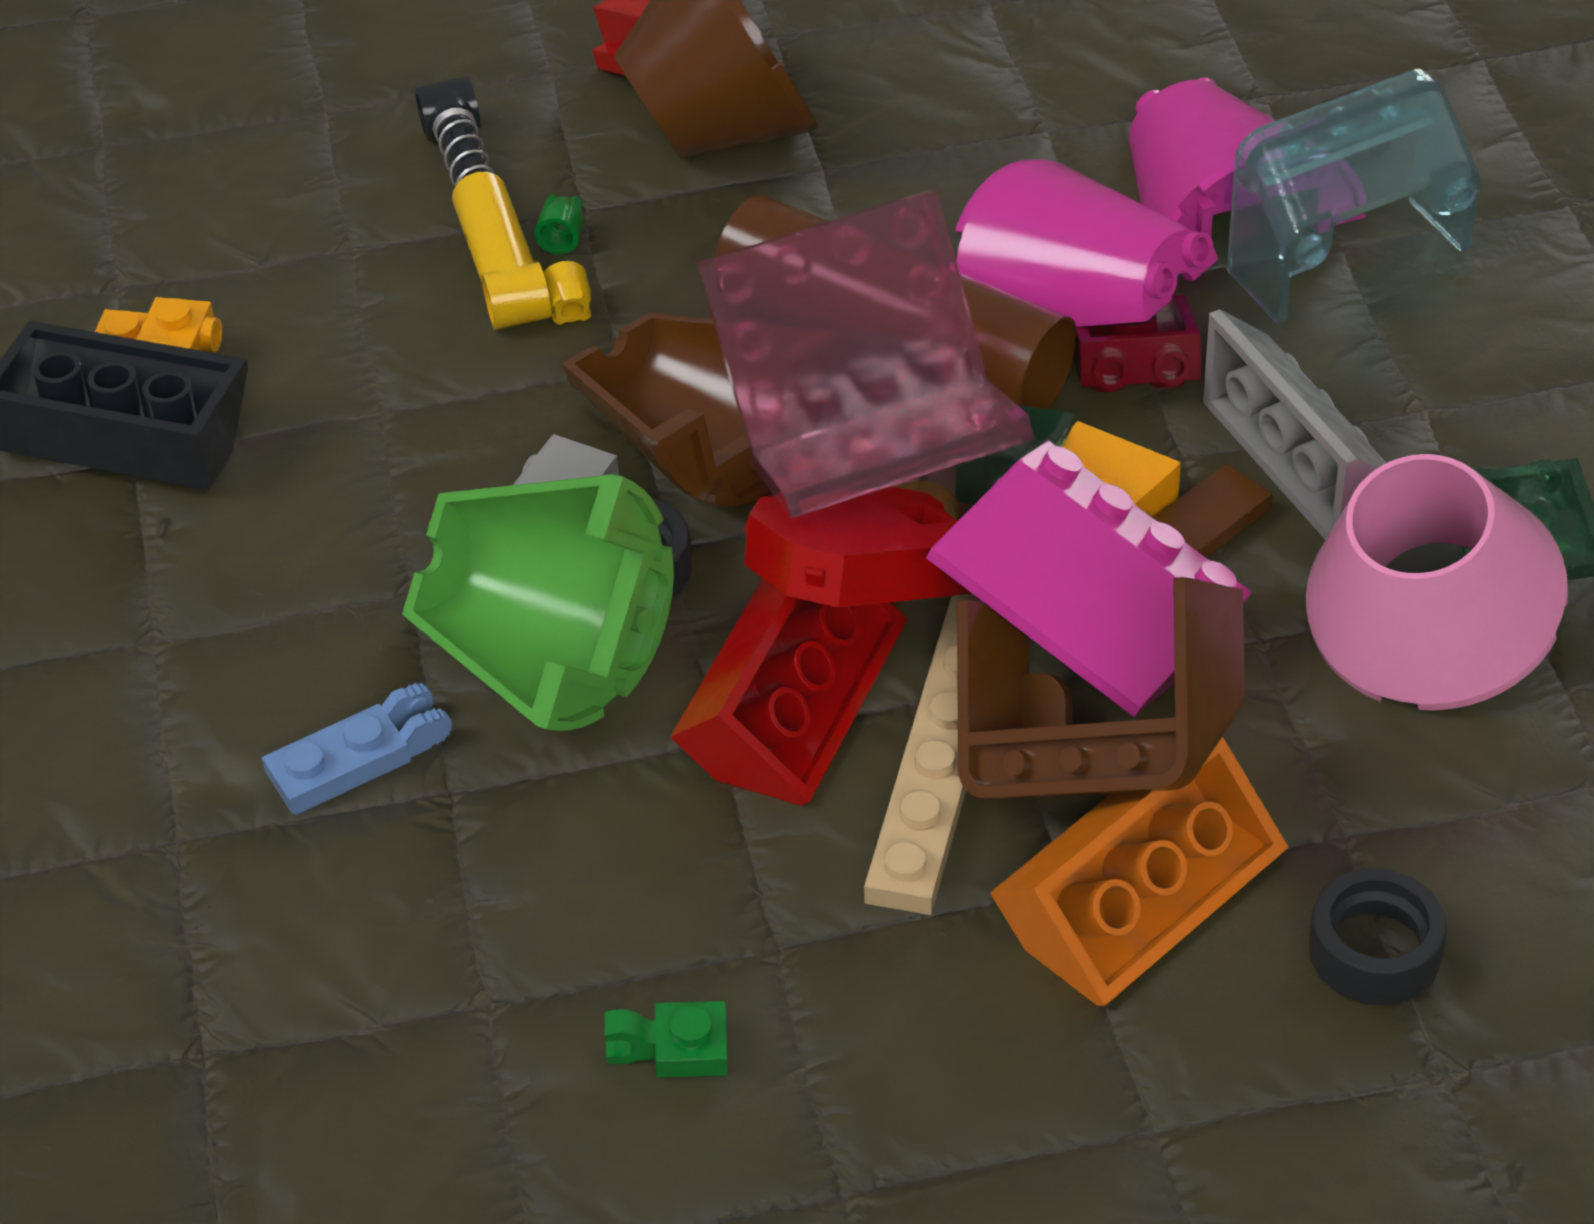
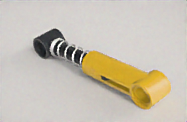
M469 76L415 87L416 104L426 140L436 139L439 142L438 146L444 155V163L450 171L449 177L455 186L452 193V202L482 282L484 298L494 330L551 318L550 297L542 267L538 261H533L504 181L489 167L490 159L488 154L483 151L484 143L477 136L478 129L481 128L480 115Z

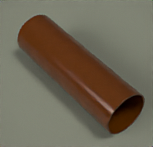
M762 194L751 196L736 209L726 224L716 249L713 264V281L717 293L723 298L793 327L837 333L838 345L846 348L858 338L878 333L901 337L934 359L943 375L945 390L1026 424H1033L1039 421L1050 410L1066 383L1074 361L1077 347V327L1071 317ZM892 360L881 362L884 365L913 376L909 368L901 362Z

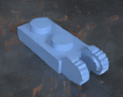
M415 682L413 685L408 684L407 688H400L391 692L382 706L376 704L261 758L268 778L291 813L298 815L411 762V757L432 748L434 744L439 745L441 741H445V738L450 736V731L453 730L451 727L453 723L445 711H442L440 708L438 710H435V708L431 709L432 705L435 704L433 702L435 698L427 685L424 686L422 683L417 684Z

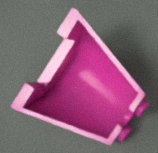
M1204 77L1197 80L1179 82L1161 91L1152 90L1140 97L1136 103L1135 110L1137 115L1129 131V144L1142 205L1196 232H1205L1210 237L1212 234V219L1215 214L1306 190L1304 218L1313 231L1365 218L1366 205L1362 187L1345 162L1218 87L1212 79Z
M1027 159L1013 162L1000 168L988 177L974 192L965 206L955 229L956 233L962 235L956 262L948 261L947 268L1071 317L1075 321L1076 327L1148 321L1172 300V294L1177 286L1178 274H1182L1185 280L1194 281L1218 260V256L1213 248V241L1207 233L1196 232L1061 163L1050 160Z

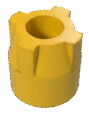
M561 261L549 266L543 273L549 292L553 321L556 324L562 325L565 322H575L578 320L584 322L591 317L589 307L591 289L585 268L574 261Z

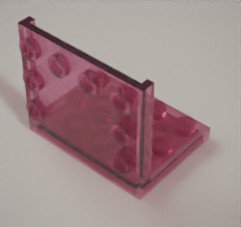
M933 188L696 263L756 472L791 518L1035 439L1029 415L987 380L939 194Z

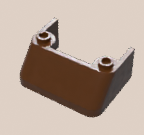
M1188 577L1173 578L1175 717L1073 724L1072 696L1063 680L1050 674H1029V637L983 602L973 600L957 601L958 774L963 787L971 795L978 798L1013 800L1170 791L1187 786L1201 770L1243 705L1245 695L1243 589Z

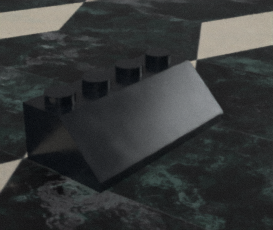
M29 320L0 360V451L209 490L233 452L248 372L247 359Z

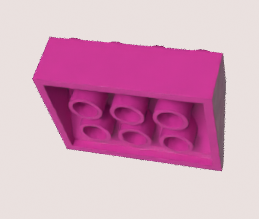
M1049 440L1019 459L931 548L926 557L1133 717H1136L1175 683L1173 578L1188 577L1243 589V605L1252 593L1237 581L1230 569L1221 563L1208 560L1188 545L1175 528L1168 524L1157 522L1133 504L1132 498L1124 490L1117 486L1106 484L1082 466L1081 460L1073 452L1066 448L1055 446Z

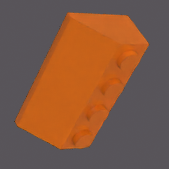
M1222 737L1201 770L1187 786L1170 791L1108 795L991 891L990 894L1025 951L1095 1005L1106 1006L1287 850L1289 846L1225 739Z

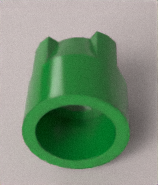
M554 194L547 197L534 230L535 240L543 250L555 255H564L572 252L577 247L585 221L581 210L583 202L579 197L575 195L572 198L566 196L556 197Z

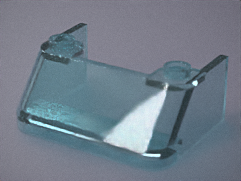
M1424 69L1411 70L1263 125L1252 131L1241 142L1235 156L1227 271L1276 324L1287 320L1291 276L1308 269H1313L1326 259L1333 241L1334 225L1409 196V201L1460 252L1471 247L1480 174L1444 86Z

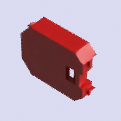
M886 486L760 497L750 511L749 519L745 524L744 530L747 539L744 565L789 597L841 608L972 594L926 558L931 548L959 521L943 510L944 503L926 492Z

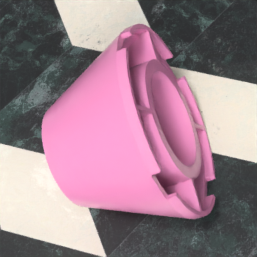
M1433 454L1410 455L1390 461L1374 470L1359 484L1319 550L1311 567L1306 590V612L1314 642L1323 659L1341 679L1356 690L1381 702L1382 697L1395 701L1417 704L1418 710L1432 711L1465 707L1485 701L1501 694L1524 679L1541 663L1557 639L1556 631L1563 617L1565 606L1568 604V582L1564 560L1556 541L1545 525L1531 511L1466 464L1450 457ZM1449 543L1471 549L1459 561L1436 571L1406 573L1386 567L1400 554L1421 545Z

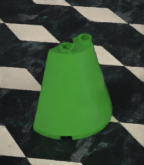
M615 474L439 493L426 536L433 543V559L426 569L414 573L402 615L536 726L554 731H570L585 727L605 717L603 707L616 695L627 698L648 669L662 639L670 611L674 580L672 548L662 545L658 529L664 518L653 499L643 488L635 482Z

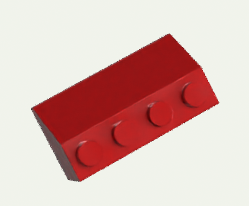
M762 578L670 738L716 781L799 806L805 805L812 799L908 619L891 602L837 608L786 596Z

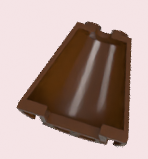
M649 312L619 330V336L615 340L611 353L604 355L599 347L592 345L563 362L562 367L571 386L585 396L682 492L712 505L739 506L756 501L760 497H765L783 485L802 466L814 449L819 437L813 434V430L818 422L823 406L825 407L823 397L828 369L839 354L837 333L828 330Z

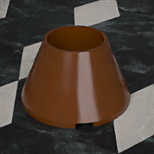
M650 0L613 56L681 159L807 134L818 128L815 118L782 64L775 58L761 36V31L740 0Z

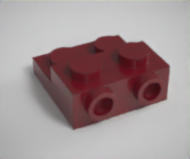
M1172 295V300L1146 322L1077 327L1075 367L1081 387H1091V389L1098 392H1116L1124 389L1126 384L1150 383L1158 388H1175L1185 384V380L1201 379V334L1185 295Z

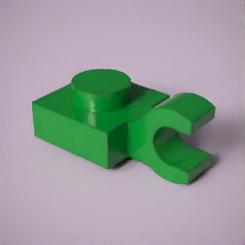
M725 1001L655 1003V1020L646 1019L635 1011L625 1009L605 1012L607 1063L628 1064L636 1061L656 1060V1078L727 1076Z

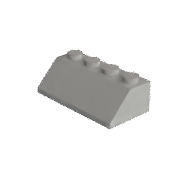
M1220 309L1209 313L1203 403L1326 540L1359 484L1370 473L1387 462L1368 443L1363 431L1357 426H1352L1337 410L1327 392L1323 389H1318L1300 370L1296 359L1291 354L1285 353L1268 334Z

